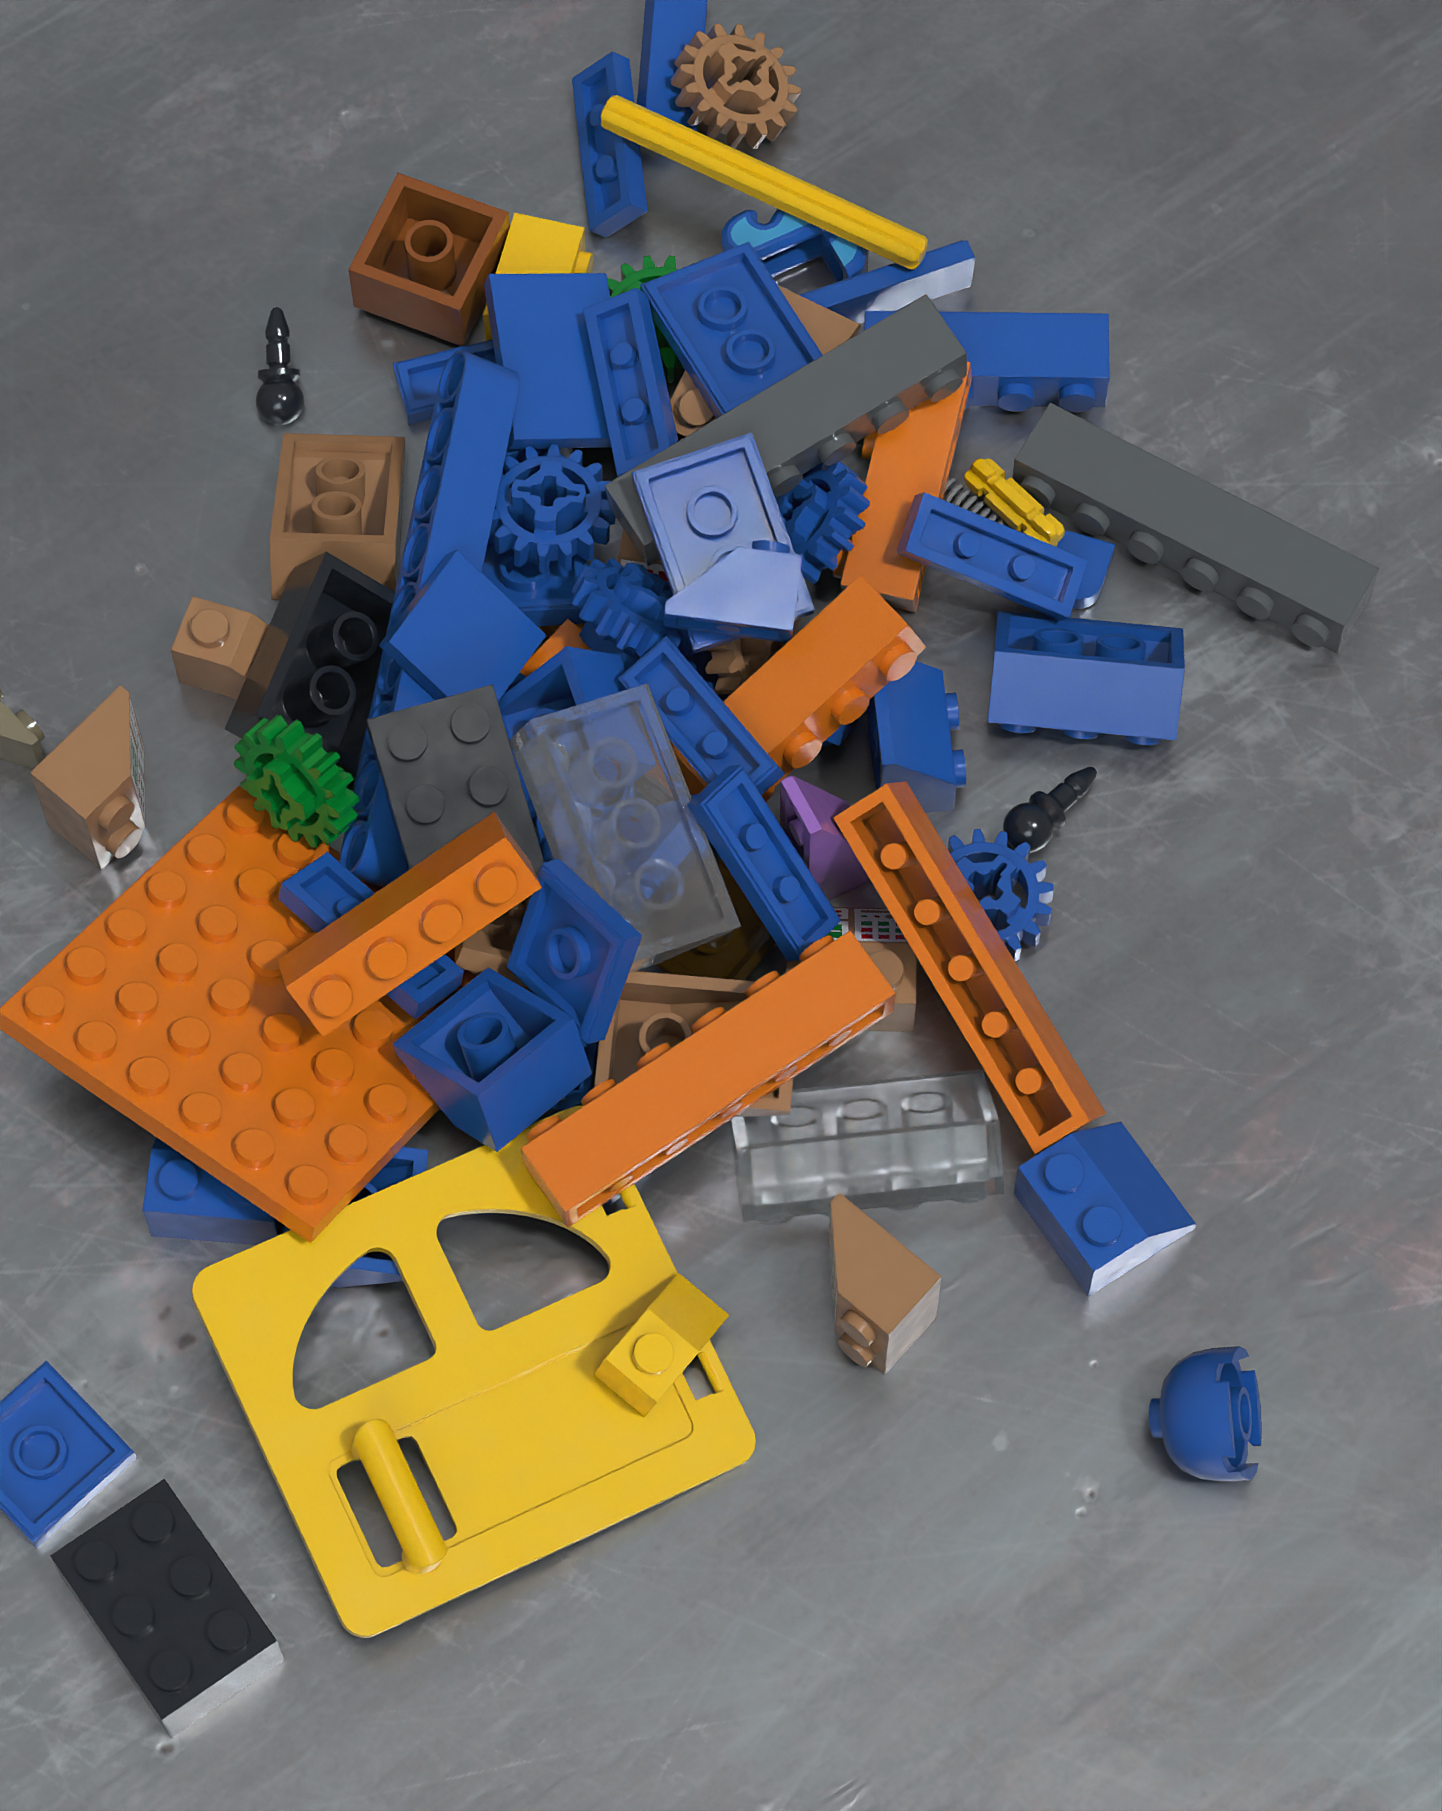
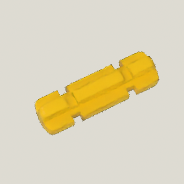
M976 459L964 475L966 486L978 497L984 494L985 504L1012 529L1019 532L1023 530L1024 534L1057 547L1058 542L1065 534L1063 525L1050 513L1044 516V507L1013 478L1010 477L1006 480L1005 471L992 459Z

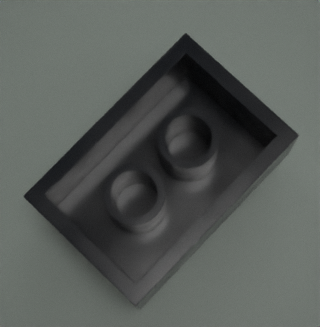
M324 552L294 567L225 730L242 739V735L264 717L270 721L276 715H281L288 726L295 720H298L302 723L305 733L312 735L318 733L322 736L323 749L327 753L337 752L340 755V759L336 765L343 768L345 772L350 773L353 779H355L383 651L379 644L386 636L395 592L328 552Z
M493 684L367 719L368 734L408 870L495 812L530 860L538 876L544 860Z
M165 1479L50 1555L61 1578L170 1738L179 1734L284 1661L276 1638Z

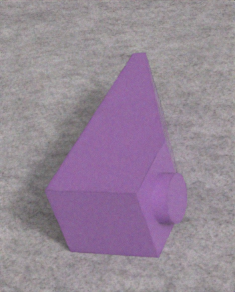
M792 775L780 781V825L828 901L870 882V878L833 818L849 808V803Z

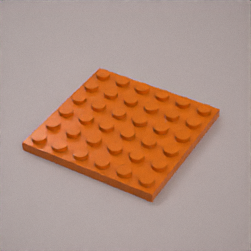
M238 786L0 1007V1030L311 1243L440 1109L395 1053L393 1043L473 980L476 975L463 969L464 974L461 986L417 1019L411 1017L388 995H384L322 1037L285 988L278 964V959L315 935L316 932L279 900L281 883L327 852L339 861L340 853L329 845L327 846L323 841L316 848L311 847L304 836L297 842L292 841L288 830L279 827L275 829L271 826L270 814L266 809L257 811L254 808L253 804L257 798ZM362 881L374 893L382 889V887ZM454 947L445 955L455 963ZM519 985L533 993L527 986Z

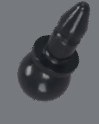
M275 307L270 312L265 330V336L268 340L266 345V364L269 366V369L258 371V378L263 384L256 395V407L260 416L268 423L287 425L294 422L301 415L304 408V395L301 388L295 383L300 378V370L289 368L291 364L290 344L288 343L290 330L282 309Z
M1086 767L1071 773L1064 779V783H1059L1048 794L1036 791L1030 796L1029 802L1014 806L1007 813L1003 822V831L1007 832L1008 844L1016 849L1022 843L1027 842L1031 845L1030 853L1044 848L1051 840L1053 830H1059L1065 825L1066 817L1064 813L1077 802V798H1082L1088 792L1096 777V769L1094 767Z

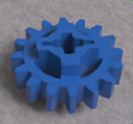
M551 444L547 456L540 457L532 446L526 447V460L521 463L509 455L506 456L489 536H494L495 551L501 554L513 549L514 565L517 567L524 565L529 558L536 559L540 573H546L550 561L555 560L559 561L565 571L572 570V556L576 554L587 561L594 559V542L607 545L610 541V525H614L616 521V516L609 507L605 485L611 481H602V466L599 463H594L584 468L582 466L583 452L580 450L574 451L568 459L560 457L557 444Z
M841 461L830 466H826L822 462L814 467V469L812 468L802 474L803 479L794 489L775 498L795 554L803 555L801 565L803 578H806L812 584L818 582L821 570L826 568L834 570L837 568V555L841 550L851 551L854 544L849 540L850 536L865 526V522L858 517V514L870 506V501L863 496V493L868 488L867 484L859 479V475Z
M609 558L606 564L598 559H593L590 566L585 565L572 589L574 595L571 603L582 608L579 614L581 619L594 622L592 627L599 637L603 640L613 641L616 643V647L622 650L627 649L634 657L641 658L667 636L686 659L688 656L691 657L693 655L685 629L663 627L665 604L673 596L668 581L661 579L660 575L648 572L643 565L626 563L625 567H623L614 558Z
M974 829L972 843L964 845L956 835L949 837V853L976 898L981 900L979 903L1014 961L1019 960L1021 952L1020 941L1036 947L1039 944L1041 930L1038 926H1049L1052 908L1046 904L1053 900L1054 885L1053 883L1041 882L1045 878L1047 864L1044 860L1035 861L1030 864L1027 862L1031 846L1027 842L1022 843L1015 850L1008 848L1007 832L1004 831L997 835L994 843L985 842L981 829ZM1018 881L1026 895L1027 905L1025 909L1020 906L1021 899L1013 893L1014 886ZM996 891L995 900L991 897H988V894L992 896L993 893Z

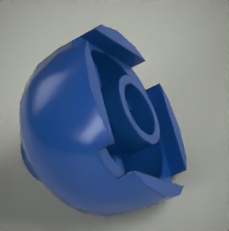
M1240 1346L1218 1347L1189 1354L1179 1360L1163 1380L1160 1398H1152L1150 1401L1149 1424L1152 1436L1154 1438H1163L1169 1457L1182 1471L1195 1477L1221 1482L1251 1481L1257 1473L1259 1463L1246 1464L1248 1442L1252 1446H1261V1403L1255 1370L1241 1371L1238 1361L1249 1357L1245 1348Z

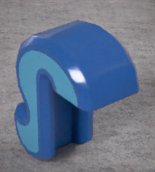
M780 209L775 211L769 223L761 224L757 221V212L755 210H745L729 219L722 230L721 252L750 242L772 277L820 256L834 283L868 272L869 250Z

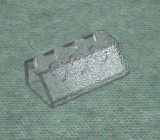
M648 683L531 719L509 740L554 860L560 859L643 935L629 973L659 964L741 927L706 834L687 806L692 801Z
M983 1069L792 1089L790 1115L734 1117L729 1120L737 1191L743 1222L757 1221L764 1225H779L798 1216L822 1214L830 1218V1203L839 1192L860 1210L887 1207L895 1211H908L916 1209L926 1202L952 1200L961 1204H972L983 1201L990 1195L1004 1194L1000 1122Z

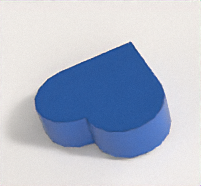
M1065 531L1057 547L1088 560L1073 606L1074 609L1087 608L1094 604L1101 594L1114 555L1115 544L1075 532Z

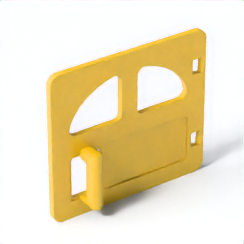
M573 1106L552 1116L558 1115L561 1120H564L583 1106ZM550 1117L528 1126L498 1152L483 1145L347 1205L311 1243L290 1230L204 1268L194 1280L191 1294L193 1304L339 1621L347 1632L356 1637L370 1638L727 1473L744 1464L751 1457L755 1449L756 1438L754 1430L710 1339L696 1356H698L716 1394H709L695 1400L683 1373H681L645 1417L594 1375L609 1353L678 1273L635 1184L619 1193L626 1209H621L607 1216L601 1205L567 1228L524 1166L521 1147L529 1143L526 1140L527 1134L538 1124ZM476 1213H507L541 1219L564 1227L592 1244L607 1260L608 1274L603 1281L495 1330H484L478 1325L438 1241L437 1226L446 1218ZM380 1251L386 1253L393 1259L434 1345V1355L424 1362L324 1407L309 1409L302 1406L294 1395L293 1364L296 1348L307 1320L322 1296L350 1266L369 1252ZM403 1438H411L415 1441L455 1526L456 1534L452 1538L443 1540L397 1441ZM355 1460H361L403 1550L401 1553L402 1561L389 1567H381L376 1562L337 1478V1470Z

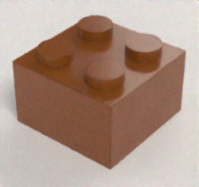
M397 173L348 269L354 307L465 346L486 303L484 283L488 274H496L510 228L509 212Z

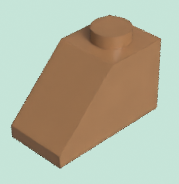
M192 596L171 648L179 683L238 699L269 625L250 612Z

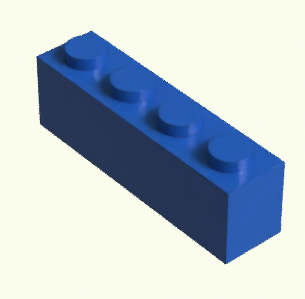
M865 311L864 330L896 311ZM939 312L966 351L967 361L971 362L973 378L965 409L970 406H1000L1008 411H1023L1031 407H1048L1049 403L1070 412H1083L1093 407H1106L1110 380L1109 314Z

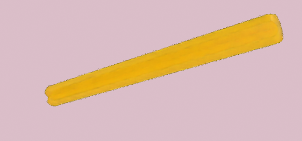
M612 95L603 107L600 117L601 126L604 129L908 269H916L926 255L928 248L926 236L619 95Z

